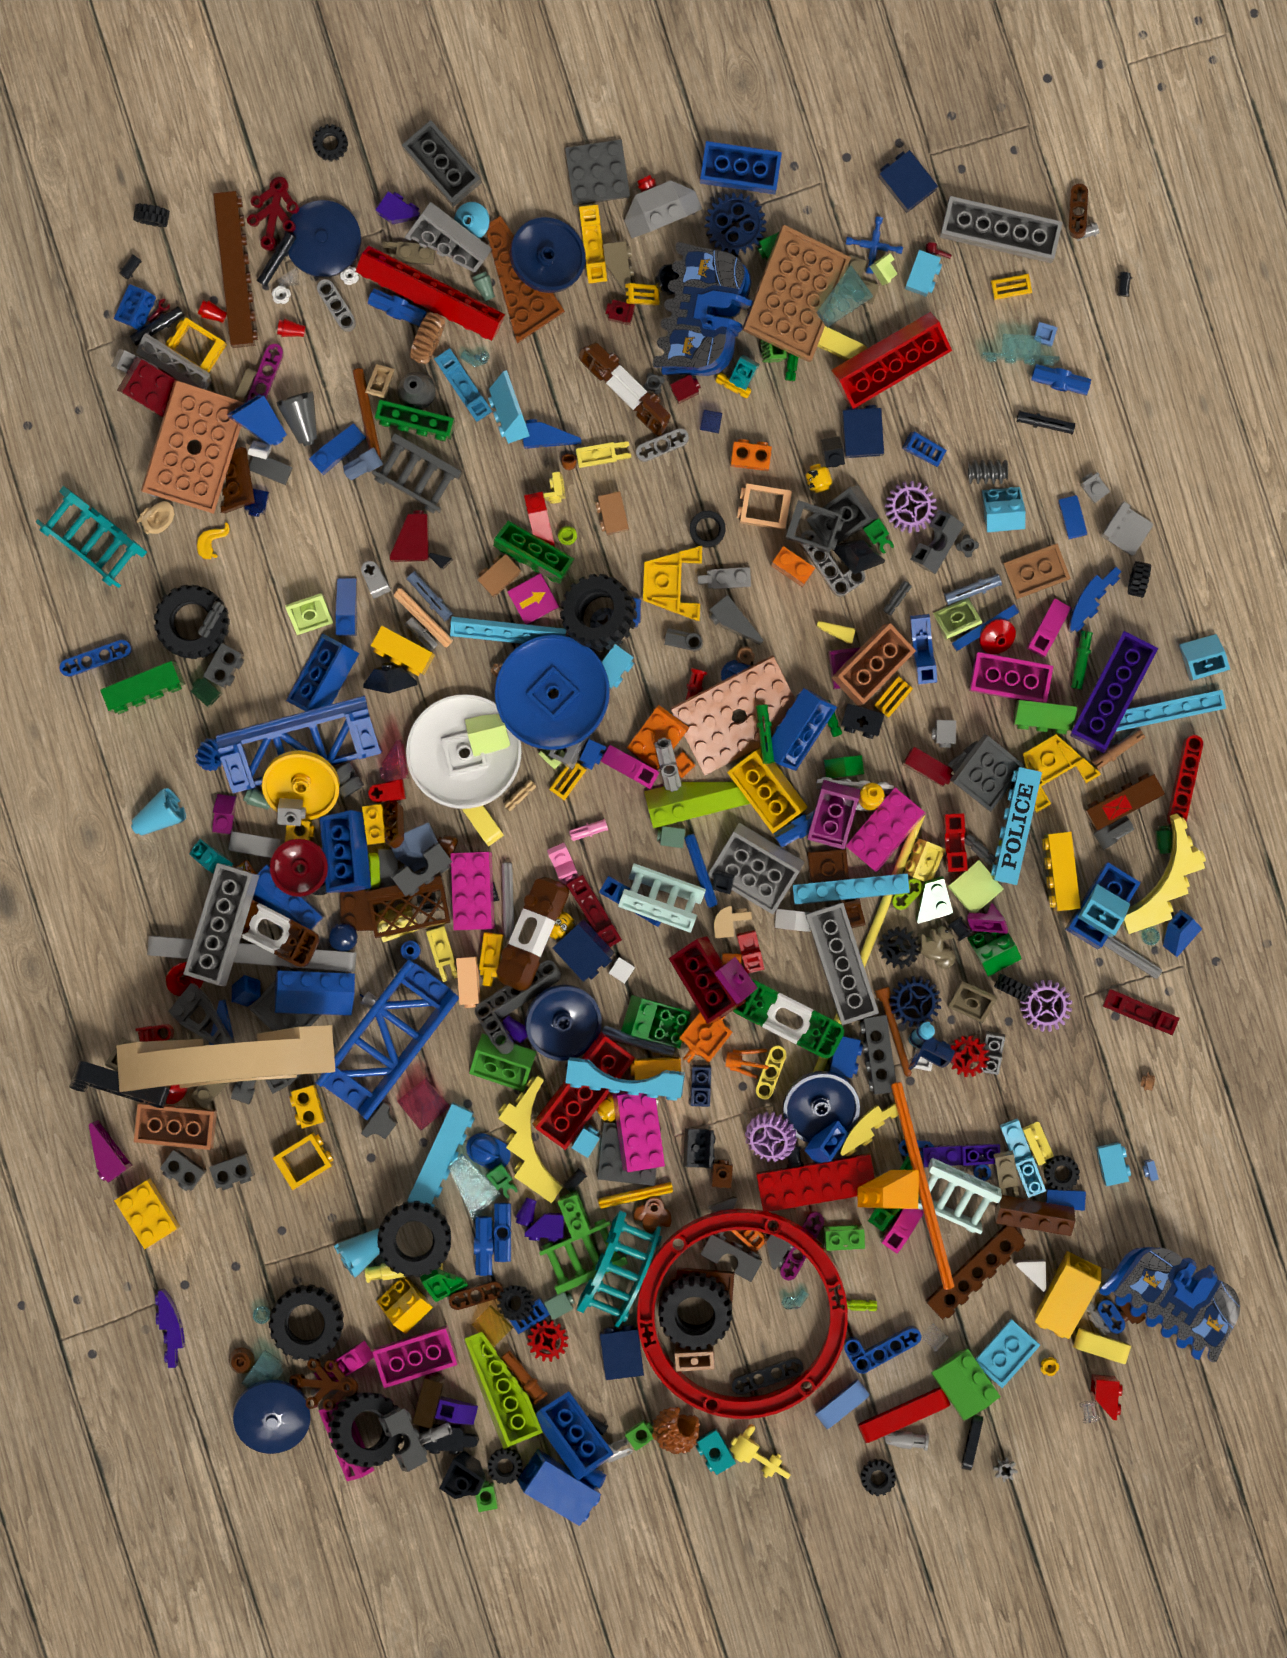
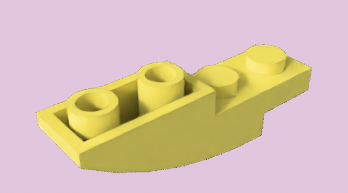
M894 1102L883 1110L877 1104L867 1111L849 1132L848 1137L840 1148L839 1152L841 1155L844 1156L846 1154L848 1157L857 1151L856 1147L859 1145L865 1146L872 1142V1137L875 1135L871 1128L878 1129L885 1124L884 1120L888 1117L893 1119L898 1116L896 1103Z

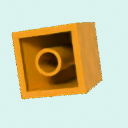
M681 1057L636 1058L634 1063H631V1076H635V1080L648 1079L665 1070L681 1072Z
M890 1170L858 1187L857 1207L918 1209L919 1170Z

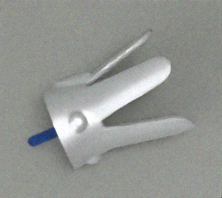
M369 991L365 996L360 994L363 997L361 1004L369 1009L372 1008L379 998Z

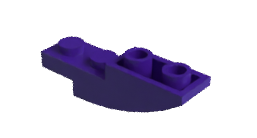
M1000 1144L921 1148L922 1163L924 1167H929L928 1164L931 1158H934L950 1166L995 1164L994 1154L1000 1153Z
M160 1289L158 1294L155 1295V1304L159 1307V1313H156V1325H159V1330H167V1332H164V1344H167L164 1361L168 1363V1368H176L178 1366V1348L185 1347L183 1324L171 1296L165 1289Z

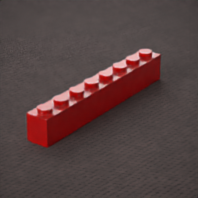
M368 246L361 254L355 272L362 277L378 283L381 287L394 291L397 295L412 300L415 304L428 308L433 313L446 317L447 320L463 326L466 330L479 334L484 339L492 341L497 335L505 317L504 313L371 246Z

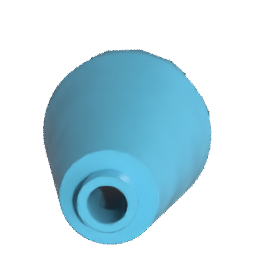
M164 788L132 819V830L136 834L146 835L182 823L186 820L184 807H179L178 802L180 800L175 793L168 788Z
M378 1228L334 1245L337 1254H341L340 1257L343 1264L354 1278L379 1255L380 1251L377 1244Z

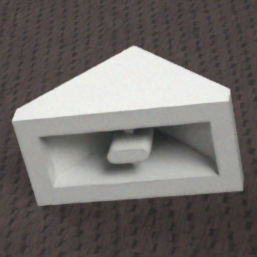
M777 909L775 928L811 932L805 915L811 912Z
M1043 1259L1016 1260L1014 1262L1043 1292L1046 1290V1262Z

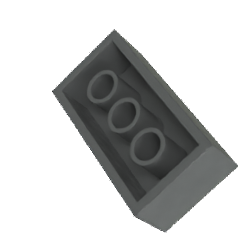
M431 120L402 144L403 150L452 207L456 206L482 183L479 175Z

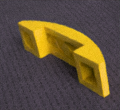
M598 205L579 207L588 284L607 282Z

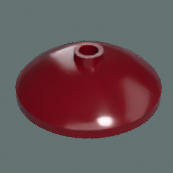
M292 839L280 845L274 852L270 862V874L273 882L282 892L297 897L307 896L316 892L325 882L328 874V862L322 849L312 841ZM300 864L304 866V870L301 872L297 869Z

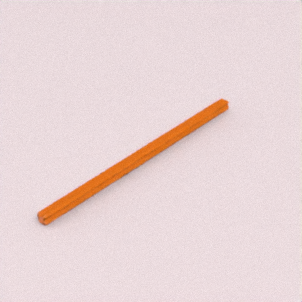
M901 1082L893 1083L891 1088L912 1169L919 1170L918 1192L944 1290L952 1289L954 1282Z

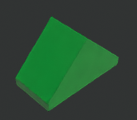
M862 755L824 760L826 777L840 778L864 774Z

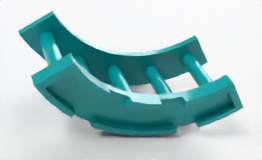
M63 486L59 491L64 496L62 504L46 524L39 519L36 520V523L40 526L39 530L47 537L52 535L103 576L102 581L111 587L114 584L120 588L121 585L115 580V577L132 556L138 554L143 558L147 551L137 542L132 541L125 532L92 507L89 510L90 506ZM74 504L81 509V514L62 537L52 528L68 507ZM92 517L99 523L97 525L98 528L82 549L79 550L69 541L85 520ZM109 531L115 536L113 538L114 541L99 561L95 563L86 555L102 534ZM125 544L127 546L126 552L108 574L102 568L118 547Z
M620 1210L612 1220L606 1240L608 1246L605 1254L601 1253L595 1270H597L594 1279H589L586 1287L580 1294L576 1309L584 1313L587 1307L593 1306L617 1316L616 1327H619L622 1321L626 1322L629 1316V1309L646 1276L655 1248L659 1246L662 1236H660L661 1227L658 1226L653 1234L627 1224L625 1221L626 1213ZM625 1231L649 1241L646 1253L621 1244V1241H619L621 1232ZM614 1251H620L642 1260L639 1273L636 1274L612 1264L611 1258ZM611 1271L635 1281L629 1294L604 1284L602 1279L605 1272ZM596 1291H603L625 1301L621 1308L618 1309L594 1299Z

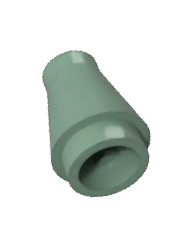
M486 271L472 277L474 286L485 301L495 297L490 275Z
M256 788L247 790L243 798L247 805L266 810L269 809L270 805L267 803L262 792Z

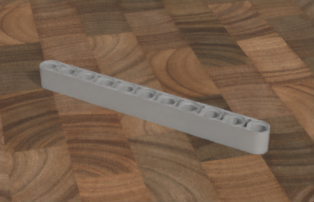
M149 936L147 955L188 959L194 939ZM239 943L234 962L355 972L357 953L316 949L309 964L305 967H298L255 944Z

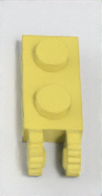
M611 442L577 448L576 454L579 468L632 458L631 453L615 454V449L627 448L630 446L629 442Z
M445 926L426 931L442 981H447V974L443 966L450 964L452 976L457 978L456 961Z

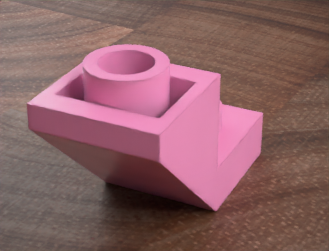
M565 843L547 850L561 883L566 885L579 877Z

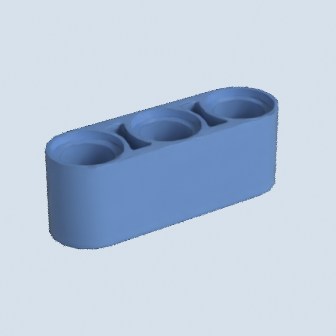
M857 1379L815 1412V1415L824 1427L829 1429L866 1400L870 1394Z

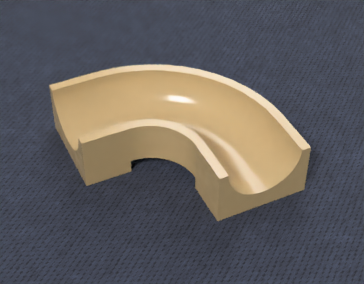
M332 1025L295 1027L258 1033L257 1041L204 1046L203 1039L116 1045L120 1092L171 1085L189 1088L229 1082L297 1078L299 1074L335 1072Z

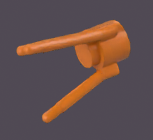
M733 1049V1052L727 1053L725 1067H729L731 1071H737L758 1079L757 1075L738 1067L746 1065L768 1069L769 1066L743 1061V1056L739 1055L766 1053L767 1049Z

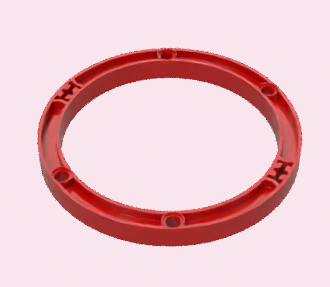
M729 1209L710 1213L691 1221L672 1234L662 1244L652 1258L640 1288L637 1324L641 1345L650 1366L662 1383L673 1394L696 1409L712 1415L733 1419H753L774 1415L790 1409L802 1402L822 1385L836 1365L843 1349L848 1324V1308L845 1288L838 1268L830 1254L811 1233L795 1222L774 1213L755 1209ZM771 1220H775L778 1222V1226L771 1228L768 1226V1223ZM725 1231H759L788 1242L805 1255L816 1268L824 1283L829 1299L830 1320L828 1332L814 1362L792 1383L771 1393L759 1396L735 1397L715 1393L694 1383L681 1371L676 1372V1366L664 1350L657 1331L655 1319L656 1297L663 1277L669 1267L686 1249L696 1242ZM681 1239L684 1244L682 1246H675L673 1241ZM836 1286L840 1295V1304H837L836 1297L834 1296V1288ZM645 1324H648L649 1332H651L650 1341H648V1335L645 1332ZM808 1381L811 1383V1386L803 1388L801 1384ZM712 1399L715 1400L717 1404L715 1406H709L707 1404V1401Z

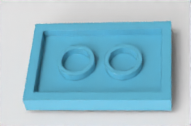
M1010 1319L975 1360L984 1373L1003 1388L1040 1347V1344Z

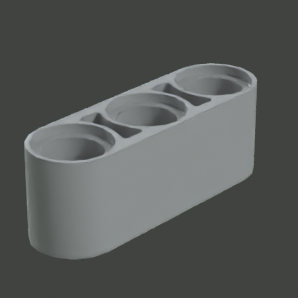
M327 279L321 280L317 285V291L339 327L345 332L352 331L356 326L354 316L334 284ZM325 285L331 286V291L328 294L322 293V287ZM334 302H341L340 309H332V304ZM346 317L352 319L349 326L342 325V320Z
M231 831L228 850L272 858L276 849L285 843V840Z

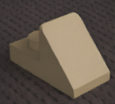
M376 364L365 393L387 398L389 385L395 369Z

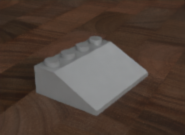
M738 823L708 876L714 879L717 870L735 875L732 890L774 914L805 862L741 823Z

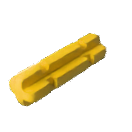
M723 373L717 375L716 383L723 384L725 388L736 394L740 393V396L744 398L749 397L751 393L750 388L747 387L745 391L729 382L730 377L727 378Z

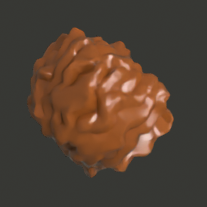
M677 1406L675 1408L663 1409V1411L659 1412V1415L653 1420L654 1431L652 1437L659 1443L660 1448L666 1449V1451L672 1454H679L681 1452L686 1454L696 1445L700 1423L696 1415H679L680 1408Z

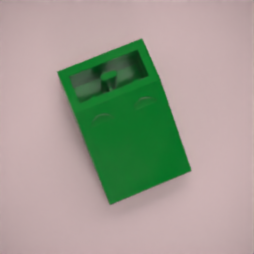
M632 995L621 1032L680 1049L682 1041L679 1038L686 1030L691 1012Z

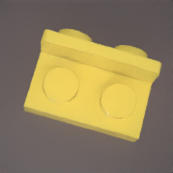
M560 472L552 473L553 478H549L550 488L553 492L543 494L545 500L549 501L550 504L561 503V499H566L563 475Z
M918 838L917 842L913 845L911 857L905 865L904 874L908 873V876L925 882L934 879L945 849Z
M405 903L398 904L395 909L400 911ZM408 905L402 914L411 919L414 914L412 907ZM390 909L383 918L392 923L397 913ZM381 910L377 914L381 916L384 910ZM400 916L395 925L403 928L408 923V920ZM381 920L377 926L379 933L386 931L390 925ZM414 931L404 932L381 938L384 943L386 941L395 939L397 937L409 934Z
M1039 1122L1022 1128L1030 1151L1038 1166L1046 1163L1045 1160L1054 1156Z

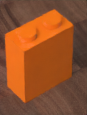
M784 546L771 565L802 588L815 570V567Z

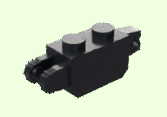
M433 1424L432 1427L435 1428L443 1424ZM450 1425L452 1429L451 1435L439 1438L437 1442L426 1443L423 1446L431 1454H439L440 1451H448V1454H460L464 1447L473 1448L477 1446L479 1437L476 1434L464 1433L465 1429L461 1425Z

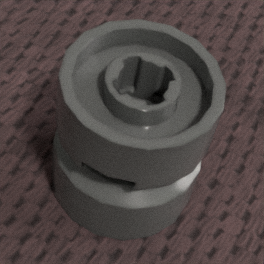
M350 763L336 770L340 782L339 792L343 798L350 796L364 786L359 776L354 775L355 770Z

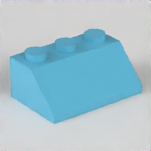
M507 370L503 371L489 388L491 397H488L491 408H496V411L493 412L496 422H501V426L498 427L501 437H506L509 444L530 435Z

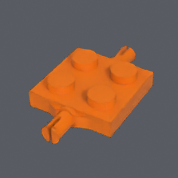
M698 1013L679 1038L689 1048V1051L683 1057L684 1060L688 1058L687 1063H690L695 1055L701 1056L708 1063L712 1060L733 1033L722 1021L726 1016L716 1022L707 1024L702 1014Z

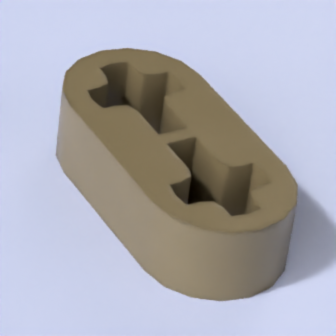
M250 368L246 370L235 395V400L246 402L257 371Z

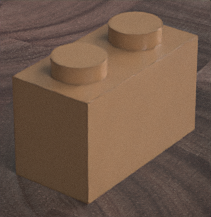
M621 492L598 496L599 501L595 502L597 513H602L603 520H600L602 532L606 531L608 536L629 531Z
M500 554L493 560L494 565L490 569L486 567L478 574L480 578L477 580L493 598L522 573L506 554L504 556Z
M675 1344L676 1372L715 1369L714 1346L708 1344L707 1349L702 1350L701 1347H696V1350H690V1346H686L684 1349L679 1347V1344Z

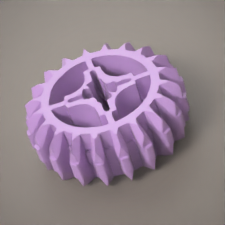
M914 481L910 482V487H907V483L903 482V489L896 485L895 488L898 492L896 493L894 490H891L890 494L893 498H886L887 501L891 502V504L885 505V508L891 509V511L886 512V516H893L889 519V522L891 523L896 520L897 523L894 525V528H897L899 524L902 525L901 532H904L905 527H908V533L912 532V527L915 528L916 532H919V525L926 529L924 522L930 524L932 521L928 517L934 518L936 515L931 512V510L937 509V506H931L932 503L936 502V499H929L933 492L931 491L926 494L925 492L928 487L925 486L921 490L920 482L917 484V487H914ZM910 492L919 494L923 497L924 501L914 500ZM904 493L905 504L895 508L897 498ZM909 502H911L912 505H917V507L913 509V513L910 512V510L905 509V507L909 505ZM926 506L925 516L918 521L917 510ZM898 514H908L912 522L902 520Z
M1041 980L1040 987L1036 982L1033 983L1035 989H1031L1025 1002L1020 1000V1003L1026 1004V1007H1021L1020 1011H1027L1022 1017L1024 1019L1030 1017L1027 1021L1028 1025L1035 1022L1033 1025L1034 1029H1037L1040 1025V1031L1043 1032L1045 1026H1047V1030L1051 1032V1025H1054L1055 1029H1059L1057 1023L1060 1022L1062 1025H1065V1021L1062 1018H1070L1065 1012L1072 1011V1008L1066 1007L1067 1004H1072V1001L1065 1000L1070 994L1065 993L1063 995L1062 993L1066 988L1061 987L1058 990V982L1052 987V980H1048L1047 986H1045L1044 980ZM1042 990H1052L1055 992L1046 999L1038 994ZM1033 997L1038 1002V1008L1034 1014L1031 1011ZM1058 998L1061 1001L1059 1014L1054 1009V1004ZM1039 999L1046 1003L1050 1001V1010H1042V1002ZM1044 1013H1049L1055 1019L1043 1022L1037 1018Z
M767 1111L763 1115L759 1113L756 1118L751 1119L746 1127V1143L750 1144L749 1150H754V1155H760V1160L764 1157L767 1158V1162L771 1158L775 1162L778 1159L783 1160L795 1148L797 1141L795 1136L796 1130H793V1124H788V1118L782 1119V1114L775 1116L773 1112L769 1115ZM764 1127V1131L757 1133L759 1128ZM781 1141H785V1144L781 1146L777 1145Z

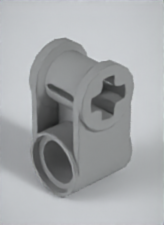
M373 561L365 562L361 567V572L372 597L376 599L390 592V586L379 566ZM368 565H370L371 567H375V569L373 570V575H371L370 573H366V570H368Z

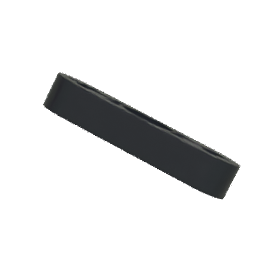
M976 1414L972 1416L961 1469L972 1470L982 1429L983 1416Z

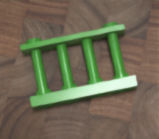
M604 1218L594 1223L595 1226L591 1227L590 1231L573 1238H566L555 1244L551 1241L541 1246L540 1256L547 1253L558 1278V1284L555 1285L557 1295L588 1282L589 1279H594L597 1272L595 1267L599 1257L589 1234L599 1230L607 1247L608 1243L606 1240L609 1234L607 1226L611 1225L610 1219L606 1221ZM582 1238L593 1262V1269L589 1271L582 1268L571 1243ZM565 1246L576 1272L574 1273L575 1277L571 1279L565 1277L554 1252L555 1249ZM614 1251L611 1258L612 1264L619 1267L628 1264L626 1255L621 1256Z

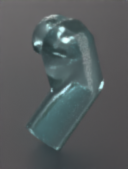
M464 350L460 358L473 367L486 364L490 355L487 351H481V353L472 355Z
M801 1289L796 1297L783 1298L781 1304L787 1310L799 1309L810 1294Z

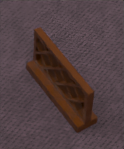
M435 877L427 885L423 883L418 887L419 891L412 896H409V894L405 896L397 885L367 891L366 897L369 903L375 938L451 923L442 877ZM436 891L441 892V898L438 903L429 899L431 894ZM417 895L424 898L419 907L410 903L413 897ZM401 899L405 902L400 911L391 907L395 900ZM426 901L435 905L430 914L421 910ZM382 903L387 906L381 916L374 911L375 904ZM408 905L416 909L411 919L402 914ZM438 908L445 913V919L437 920L432 916ZM389 909L397 913L392 923L383 918ZM419 912L427 916V919L422 924L413 921ZM400 916L408 920V923L403 928L395 925ZM381 920L390 925L386 931L378 933L377 926Z

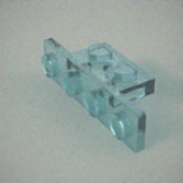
M1003 334L1001 353L983 352L981 359H985V362H997V359L1005 360V363L1011 364L1016 363V361H1024V364L1034 365L1035 362H1043V365L1053 366L1054 363H1058L1059 356L1041 355L1042 336Z

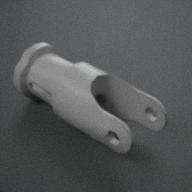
M910 1431L892 1432L885 1436V1442L888 1445H895L904 1449L914 1447L924 1448V1451H927L929 1433L920 1435L913 1434Z
M627 1438L608 1445L614 1454L604 1463H611L633 1452L632 1448L618 1451L622 1446L629 1443Z

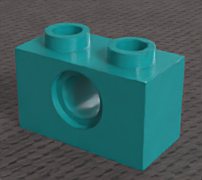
M717 1427L697 1439L696 1449L701 1456L705 1455L708 1460L705 1464L710 1472L714 1471L718 1475L736 1464L735 1458ZM712 1448H718L720 1454L713 1457L709 1454V1451Z

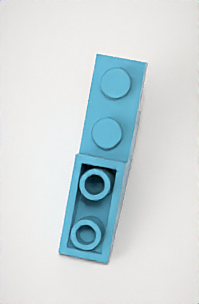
M1018 1118L1000 1125L1008 1150H1013L1016 1170L1027 1197L1030 1198L1045 1192L1046 1189Z

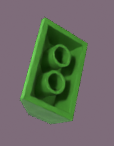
M1018 700L1015 702L1013 725H1017V729L1029 730V727H1037L1036 731L1048 732V729H1054L1057 734H1067V731H1072L1077 707Z
M482 1033L469 1074L524 1092L537 1051L514 1044V1048L510 1053L502 1054L492 1044L488 1035Z
M969 1349L959 1350L931 1372L963 1421L986 1409L1001 1397Z

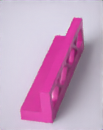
M339 1401V1402L336 1404V1407H335V1409H333V1410H337V1409H338V1406H337V1405H338L341 1401ZM322 1408L318 1411L328 1433L331 1432V1427H328L329 1421L332 1420L327 1415L328 1411ZM353 1421L351 1428L353 1440L358 1446L365 1448L356 1423ZM336 1454L346 1481L362 1478L375 1471L373 1467L349 1464L345 1462L344 1458H340ZM349 1466L353 1469L354 1475H351Z

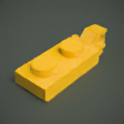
M484 932L479 964L480 975H484L482 984L484 986H492L493 978L497 977L496 971L501 961L504 939L502 934Z

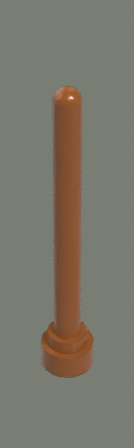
M889 986L883 987L874 992L876 998L882 1001L904 1075L909 1077L912 1072L908 1069L909 1062L894 1014L891 1012L892 1007L889 1001L891 991Z

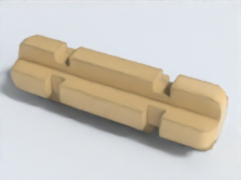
M528 780L524 787L519 788L511 796V799L504 803L508 811H512L516 807L515 805L519 804L529 794V791L532 792L536 788V785L531 780Z

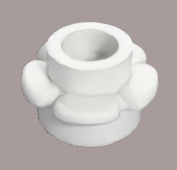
M348 266L340 273V278L345 284L352 285L359 280L358 273L355 272L356 268Z
M283 285L274 288L272 291L274 302L286 304L291 296L290 290L286 289Z

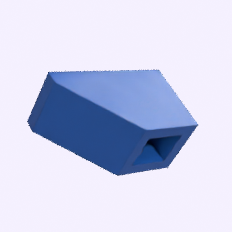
M1180 909L1167 925L1163 947L1178 957L1202 928L1192 917Z

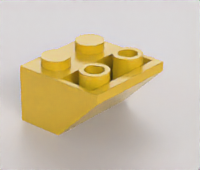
M407 1277L400 1278L376 1301L390 1322L404 1334L433 1308L426 1297Z

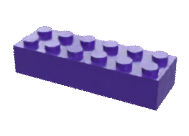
M1125 631L1122 633L1070 734L1071 737L1105 753L1158 650L1157 647Z

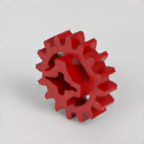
M970 1035L968 1040L966 1036H962L961 1041L959 1039L954 1040L956 1045H950L951 1049L955 1051L950 1062L954 1064L951 1069L957 1068L958 1075L964 1072V1077H968L969 1073L974 1077L976 1076V1071L979 1074L982 1073V1068L988 1066L984 1062L990 1060L986 1056L989 1050H984L986 1043L980 1044V1038L973 1040V1035ZM963 1044H966L962 1051H958ZM969 1053V1055L972 1056V1059L968 1060V1057H965V1054ZM979 1062V1064L972 1069L973 1063Z
M544 1319L543 1325L539 1322L536 1323L537 1328L532 1327L530 1329L533 1334H528V1338L532 1339V1341L527 1342L528 1346H532L530 1353L536 1352V1359L542 1356L543 1362L546 1358H549V1361L552 1362L554 1356L560 1359L559 1353L565 1354L566 1351L563 1347H568V1343L564 1342V1340L569 1339L568 1335H564L566 1328L560 1329L561 1323L554 1325V1320H551L550 1324H547L546 1319ZM546 1328H551V1329H554L555 1331H554V1332H549V1331L546 1330ZM539 1332L541 1339L535 1343V1337ZM546 1336L548 1339L552 1338V1346L549 1343H544ZM561 1338V1344L557 1349L555 1342ZM546 1349L549 1350L550 1353H545L540 1350Z

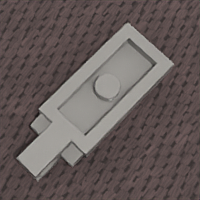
M750 567L713 569L712 571H707V575L697 577L698 584H708V588L713 589L751 587Z

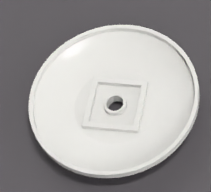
M475 695L446 697L425 709L413 724L406 747L408 768L420 790L433 801L456 809L476 808L497 799L514 781L520 767L522 749L521 741L508 729L510 746L505 749L487 754L483 752L480 753L481 755L474 757L469 741L465 720L482 715L499 714L494 702ZM461 749H469L470 755L467 758H461L459 756Z

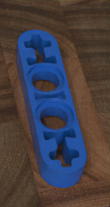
M1015 604L951 643L957 652L978 639L987 624L997 619H1010L1019 613L1018 608Z
M119 640L68 658L61 662L60 672L64 676L72 677L123 659L131 654L132 646L128 641ZM120 644L128 647L125 650V654L121 651L116 652L117 657L114 658V652L111 647L114 646V650L121 648ZM102 650H108L110 653V658L106 661L100 658ZM85 656H89L92 659V664L89 667L82 665V659ZM78 659V665L81 670L78 671V667L71 669V673L64 671L67 663L75 665L77 664L75 660Z

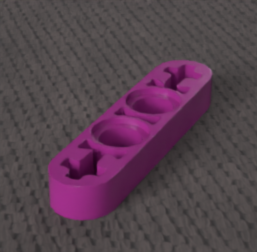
M270 344L267 347L246 402L254 398L252 397L253 394L256 396L259 394L256 392V386L260 383L266 385V391L260 395H264L267 400L284 356L283 349L278 344ZM275 348H278L277 351L280 354L279 356L275 355L273 359L274 362H277L276 365H274L271 362H267V358L270 361L272 358V354L270 353V351H274ZM265 366L273 368V373L270 376L263 374Z
M811 1212L802 1227L817 1238L824 1225V1217L819 1212ZM817 1215L821 1222L820 1224L816 1223L813 1229L817 1230L814 1233L811 1229L805 1227L806 1225L811 1227L812 1220L810 1219L811 1217L815 1218ZM795 1247L788 1252L780 1268L782 1278L788 1281L795 1279L806 1259L805 1255L800 1260L792 1257L793 1251L796 1250ZM789 1259L792 1262L799 1264L798 1267H796L795 1265L793 1266V1275L789 1274L788 1276H785L786 1272L784 1271V1269H788L791 1265V1263L788 1262Z

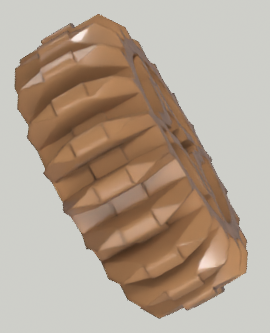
M431 312L424 317L410 351L411 359L420 364H427L430 361L444 331L445 319Z

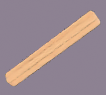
M399 588L394 593V597L444 647H448L453 642V639L402 588Z

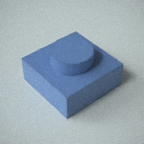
M1039 322L1033 342L1052 347L1058 327Z
M1154 1160L1144 1161L1145 1166H1142L1145 1178L1148 1177L1150 1181L1159 1180Z

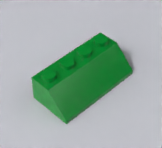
M509 520L494 539L493 546L499 549L500 552L510 555L516 561L529 566L533 571L541 573L552 582L558 584L563 581L574 561L573 557Z

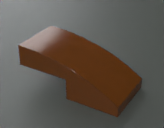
M860 898L840 900V903H844L851 928L866 925Z

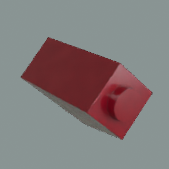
M423 510L412 511L413 514L407 515L391 552V562L429 561V515L424 514Z
M916 747L910 749L902 764L941 787H944L945 784L949 785L950 779L953 776L951 774L953 769Z

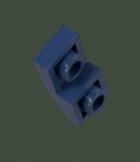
M692 1065L691 1106L710 1107L711 1065Z

